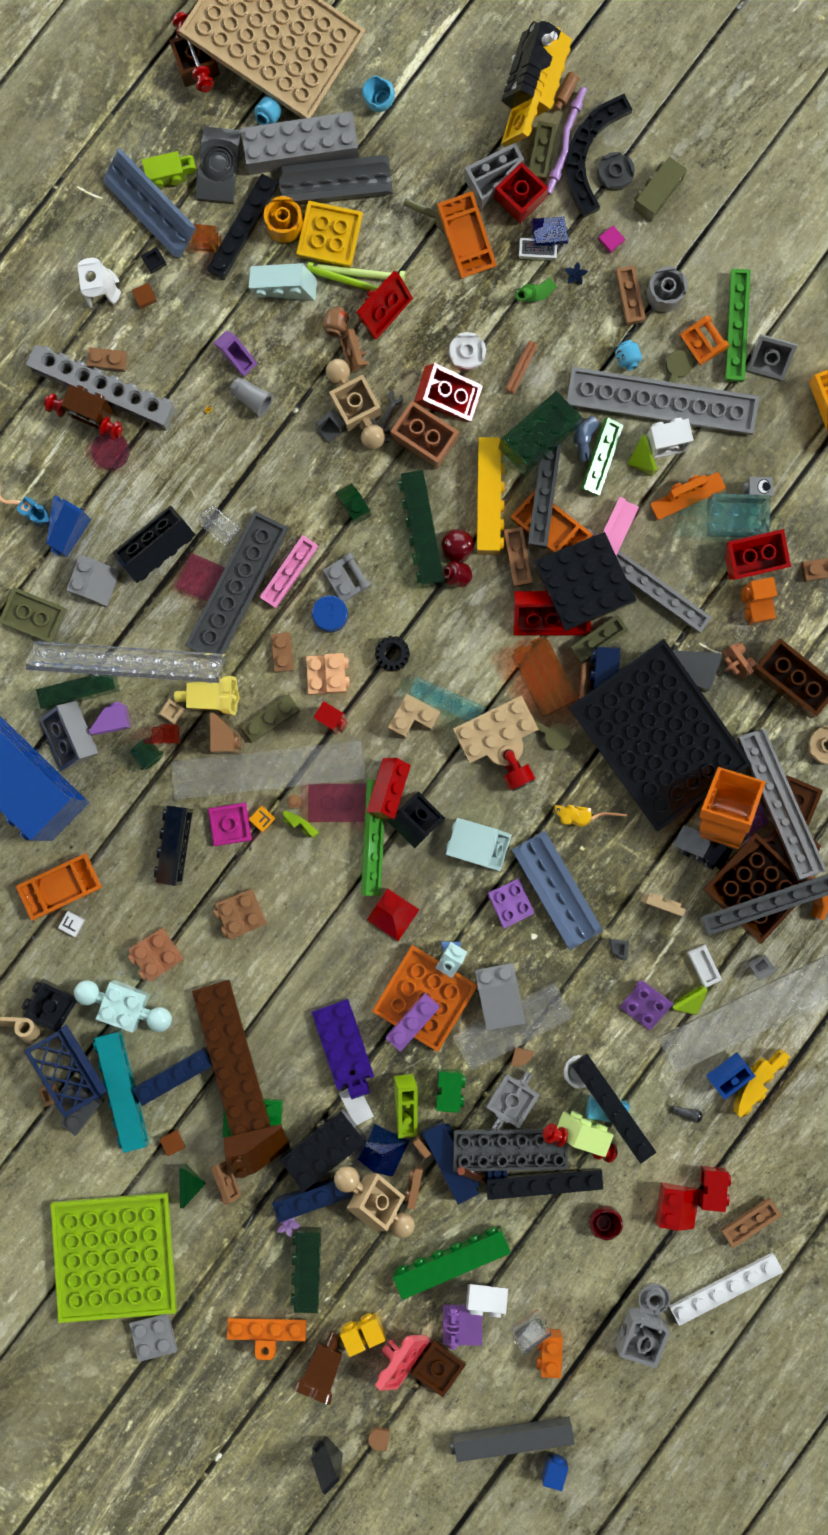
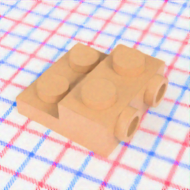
M344 653L306 656L309 695L347 693L346 688H350L349 676H346L345 669H349L348 657L345 658Z

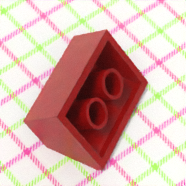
M784 529L728 541L725 562L729 580L791 567Z

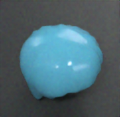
M375 75L364 83L362 95L369 109L380 113L385 112L392 106L395 99V90L390 81Z

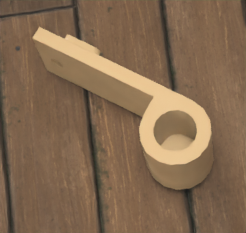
M0 1017V1027L15 1028V1033L25 1043H34L38 1040L40 1030L32 1020L28 1018Z

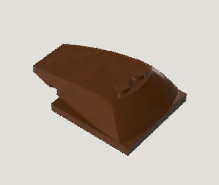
M777 831L763 839L757 833H753L702 890L724 909L805 882L806 880L798 881ZM814 840L819 852L821 845ZM795 907L741 924L740 926L759 944H762Z

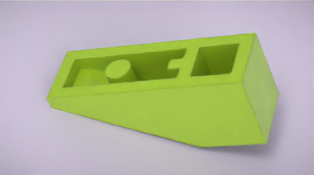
M414 1075L394 1076L398 1139L415 1137L418 1133V1087Z

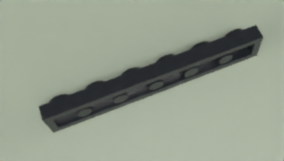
M263 173L260 175L207 267L209 273L225 280L263 214L266 205H268L279 184L276 180Z
M585 1053L571 1063L573 1069L639 1163L642 1164L657 1153L589 1055Z
M601 1168L486 1178L488 1200L603 1190Z

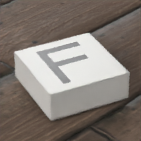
M67 911L58 928L77 937L85 919L71 911Z

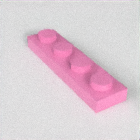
M302 535L261 594L260 599L277 609L319 546Z

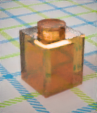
M194 224L196 227L192 237L194 249L197 251L217 252L218 245H221V234H219L217 226Z

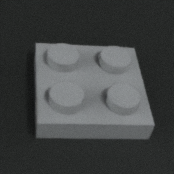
M169 1314L146 1316L129 1322L138 1362L177 1352L178 1348Z

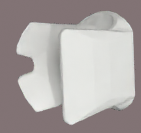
M97 258L81 260L77 266L80 289L89 307H93L91 297L103 294L106 295L108 301L115 304L121 294V291L115 285V283L119 282L117 276L110 269L103 266ZM89 272L96 274V278L92 282H89Z

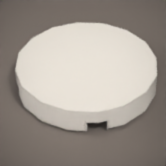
M460 333L451 341L449 357L453 365L460 370H475L485 360V343L475 333Z

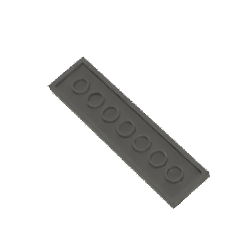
M254 511L185 644L186 647L218 663L221 662L289 530L288 527Z

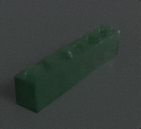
M423 470L401 473V480H398L399 491L404 493V498L401 501L403 510H407L408 517H405L406 528L411 529V535L408 538L410 547L414 546L415 554H412L413 564L418 566L419 572H415L417 584L421 583L422 588L443 585L444 576Z

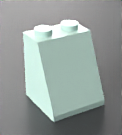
M457 818L452 826L453 833L451 839L446 846V855L501 871L512 835L495 828Z

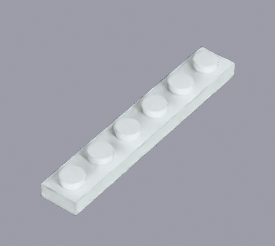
M771 1252L669 1305L680 1326L783 1273V1270L774 1253Z

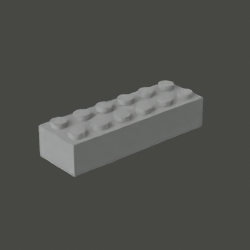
M353 111L241 128L249 175L278 171L279 167L287 165L359 158Z

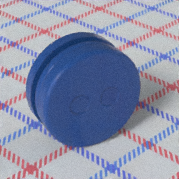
M324 596L314 604L312 617L319 629L324 632L333 633L345 626L348 620V611L345 603L340 598Z

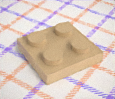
M654 893L642 894L640 902L684 917L686 909L681 908V903L669 899L666 902L662 901L663 897Z

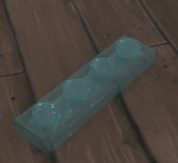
M417 676L409 692V695L467 721L484 714L486 709L485 706Z

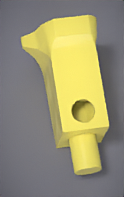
M226 676L216 681L187 683L186 691H175L174 693L175 702H186V708L221 711L228 715H236L240 698L237 679L234 676Z

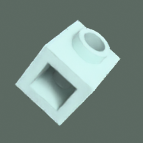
M450 942L442 954L436 969L452 978L461 966L467 951Z

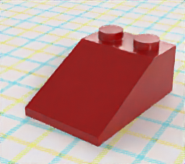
M433 363L424 368L414 402L430 410L471 422L482 385Z

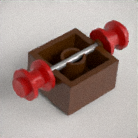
M178 12L172 19L174 27L178 28L176 31L178 37L169 40L184 85L187 87L196 83L198 91L209 92L214 86L212 77L220 75L217 61L179 35V29L189 14Z
M70 384L65 397L61 401L53 393L44 400L47 412L50 413L54 410L58 417H63L67 412L71 418L99 429V434L102 436L106 433L110 434V438L115 441L123 434L121 422L117 421L115 424L110 422L114 411L105 400V397L96 392L91 394L83 386L77 385L75 387Z

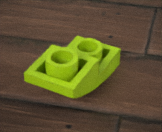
M288 811L283 812L285 816L283 820L289 827L297 828L302 824L301 830L307 837L311 835L312 838H315L320 833L312 824L299 815Z

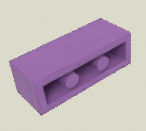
M424 992L386 1035V1039L401 1052L436 1013L440 1005Z

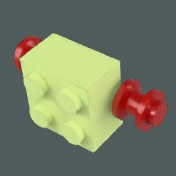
M563 1111L558 1126L550 1123L543 1130L545 1143L552 1144L554 1142L557 1147H563L567 1142L575 1148L593 1153L595 1159L601 1160L603 1158L607 1163L613 1162L617 1157V1147L611 1143L614 1135L607 1130L608 1127L598 1123V1120L589 1119L588 1117L586 1119L582 1118L583 1115L575 1111H571V1114Z

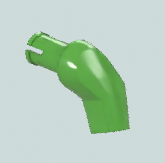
M550 278L539 285L525 284L522 288L517 289L518 292H515V296L519 301H541L546 299L557 288V285Z

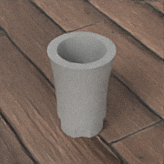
M240 377L234 380L230 387V393L259 417L263 416L272 404L274 397L272 393Z

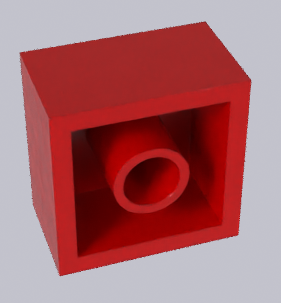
M521 162L495 187L494 199L521 224L547 198L549 187Z

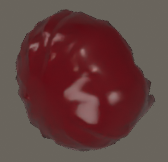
M450 530L442 539L441 545L444 557L450 562H465L474 549L473 538L465 530Z
M605 1205L599 1206L592 1211L589 1224L595 1237L608 1241L620 1235L623 1229V1220L617 1209Z

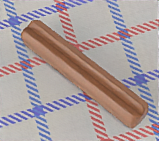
M528 341L506 386L507 392L511 394L516 392L537 349L535 342Z

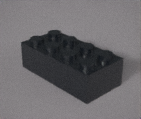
M342 1107L282 1154L280 1162L304 1192L365 1144L367 1137L344 1107Z

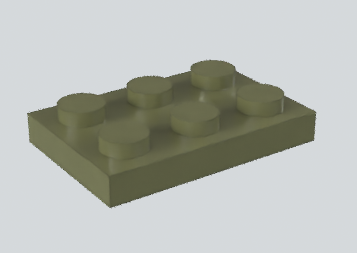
M13 587L0 617V623L53 644L68 609Z

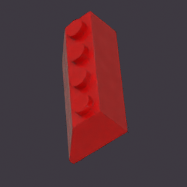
M514 591V636L590 634L591 621L564 631L547 591Z

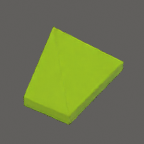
M645 434L642 435L628 465L649 476H654L658 469Z
M703 985L672 1002L674 1005L671 1008L697 1015L708 991L707 988Z

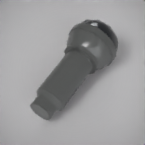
M674 1106L673 1112L688 1117L694 1123H699L703 1119V1114L698 1109L689 1110L679 1106Z

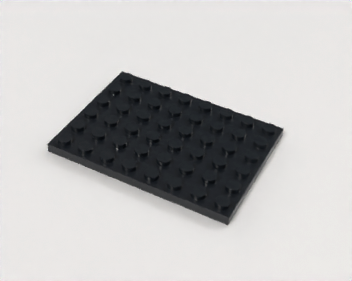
M665 639L658 641L568 707L657 832L707 796L718 767L740 773L751 765L747 756Z

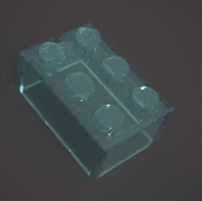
M713 493L708 498L707 516L710 517L707 520V537L746 538L770 532V495Z

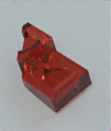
M160 724V726L153 727L151 736L145 739V744H179V724Z

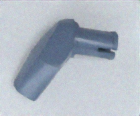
M590 416L582 422L574 434V443L578 447L580 462L591 459L589 450L591 435L600 426L594 416Z

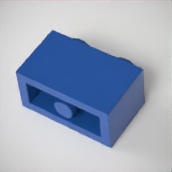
M737 1052L706 1075L724 1100L756 1077Z

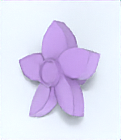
M295 1217L280 1222L282 1226L279 1227L277 1232L283 1233L286 1231V1234L291 1237L292 1229H298L300 1224L295 1221Z

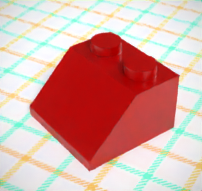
M661 1182L655 1218L658 1227L677 1231L694 1229L700 1189Z

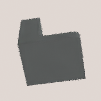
M331 410L316 423L317 430L328 443L346 430L345 423L334 410Z

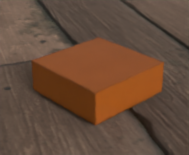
M149 283L132 289L140 309L157 302Z
M178 1129L159 1139L167 1157L186 1148Z

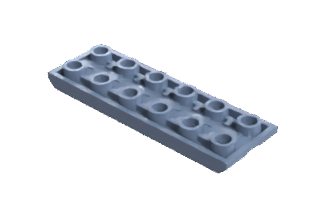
M117 148L112 163L104 177V184L173 256L181 258L196 227L122 149Z
M545 831L512 849L569 950L603 931Z

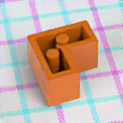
M774 577L750 581L742 588L740 593L742 602H745L744 616L746 621L749 622V625L773 621L776 619L773 599L778 596Z

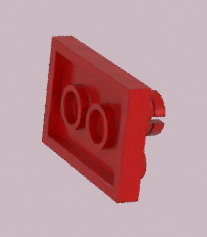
M393 271L376 291L370 290L366 294L369 298L365 297V303L356 313L371 337L377 340L413 300V297L400 274Z

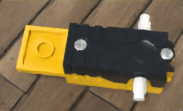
M533 21L529 29L522 32L516 54L512 56L513 64L509 73L510 77L504 89L505 94L501 99L505 105L512 109L501 142L505 147L527 138L532 131L533 119L549 111L554 105V97L560 86V77L565 69L564 64L571 50L572 38L550 22L540 21L537 23Z

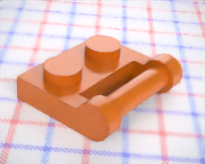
M706 315L680 334V337L700 366L720 352H724L730 346L714 327L709 315ZM702 327L708 330L717 344L716 347L713 348L700 330Z

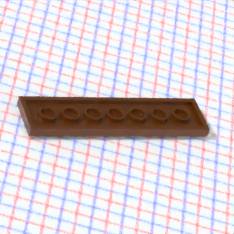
M226 980L192 991L232 1136L271 1127L231 981Z

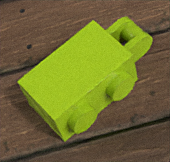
M178 151L141 159L145 175L159 189L168 185H179L186 181L185 175L196 172L194 157L192 155L180 157Z

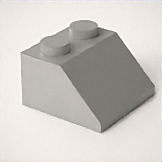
M79 555L67 591L72 595L108 607L120 571L97 560Z

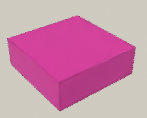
M614 225L598 238L609 253L625 242V238Z

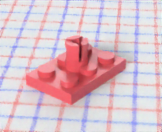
M410 1335L402 1341L401 1348L393 1340H389V1346L385 1344L382 1348V1353L390 1359V1364L379 1374V1380L375 1386L380 1391L398 1390L432 1340L426 1335Z

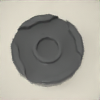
M611 152L605 155L597 169L599 182L606 189L612 191L628 187L633 180L635 172L634 163L630 157L622 155L620 152Z

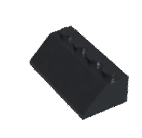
M170 505L115 550L113 555L135 582L138 583L147 578L148 574L155 568L160 567L167 558L175 555L178 549L184 544H188L196 534Z
M167 805V809L163 811L162 820L165 823L164 828L160 830L159 836L162 843L161 847H158L157 850L159 863L154 869V878H156L157 883L172 886L182 885L193 809Z

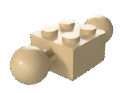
M342 359L330 361L326 367V375L331 382L340 386L329 392L330 399L340 418L345 423L347 431L349 432L361 426L363 429L361 433L363 445L369 449L380 448L385 441V433L380 426L373 425L370 419L381 415V407L364 375L349 381L350 368L347 362Z
M344 1166L337 1170L334 1176L336 1187L342 1192L354 1193L346 1208L373 1231H387L390 1227L392 1234L401 1239L407 1238L413 1233L415 1222L412 1216L405 1212L397 1213L405 1196L378 1173L365 1174L362 1181L359 1182V1174L353 1167Z

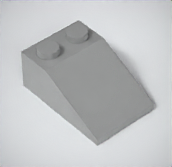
M514 964L475 970L487 1031L525 1024Z

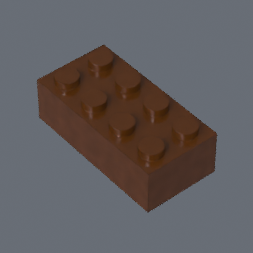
M781 638L773 642L753 668V673L810 719L817 717L828 703V676Z

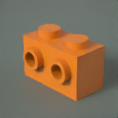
M541 1329V1337L537 1338V1349L540 1350V1357L536 1359V1369L540 1370L541 1377L561 1378L563 1347L561 1330Z

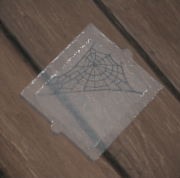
M538 1309L510 1329L515 1339L514 1343L518 1345L523 1355L552 1335L546 1325L547 1321L543 1319Z

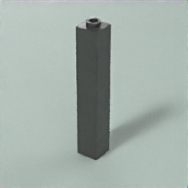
M570 1416L453 1434L454 1441L450 1442L451 1453L456 1455L457 1462L575 1445Z

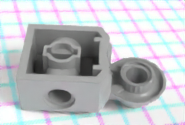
M655 1283L648 1284L639 1294V1307L628 1309L615 1342L619 1357L657 1368L670 1335L668 1326L660 1315L670 1305L671 1297L666 1287Z

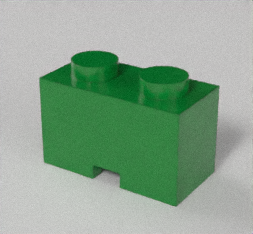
M439 1069L438 1087L441 1088V1092H437L436 1111L460 1113V1107L464 1108V1095H461V1088H465L466 1076H462V1070Z

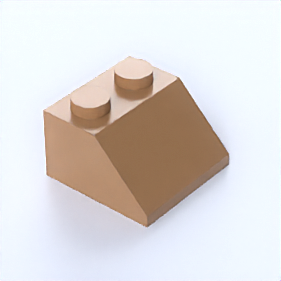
M210 713V752L214 754H239V749H242V738H239V735L220 716Z

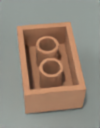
M414 401L410 402L390 431L391 439L436 469L440 467L459 439L458 430Z

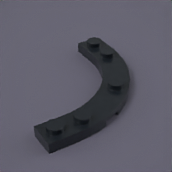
M625 94L619 95L593 110L584 122L579 125L570 143L566 163L567 183L570 194L582 218L600 210V205L589 186L586 175L585 162L588 150L593 140L604 128L632 113L633 109Z

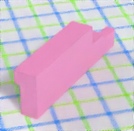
M619 497L603 531L606 533L615 555H617L639 508L625 501L626 499Z

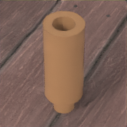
M573 72L567 73L554 98L555 110L560 111L562 107L567 105L579 82L577 74Z
M294 794L288 797L287 804L290 808L300 809L304 805V800L302 797Z

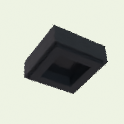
M157 247L141 255L151 274L167 265Z

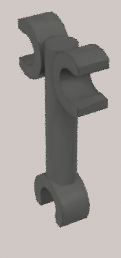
M394 391L389 393L390 402L379 425L374 419H370L372 424L380 426L385 434L390 433L392 430L391 427H386L395 407L403 401V395H400L398 400L393 399ZM385 437L384 442L389 443L390 439Z

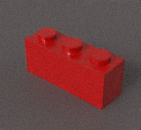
M323 701L313 717L318 724L336 735L338 732L342 733L348 724L345 714Z
M398 758L382 759L366 810L367 813L380 819H395L411 767L410 764Z

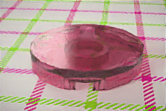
M106 433L104 436L100 435L94 439L91 446V454L100 467L107 470H116L127 462L130 455V447L123 436L114 441L110 438V434Z

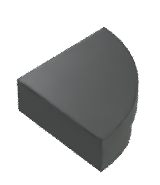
M609 938L612 952L618 958L627 961L629 941Z

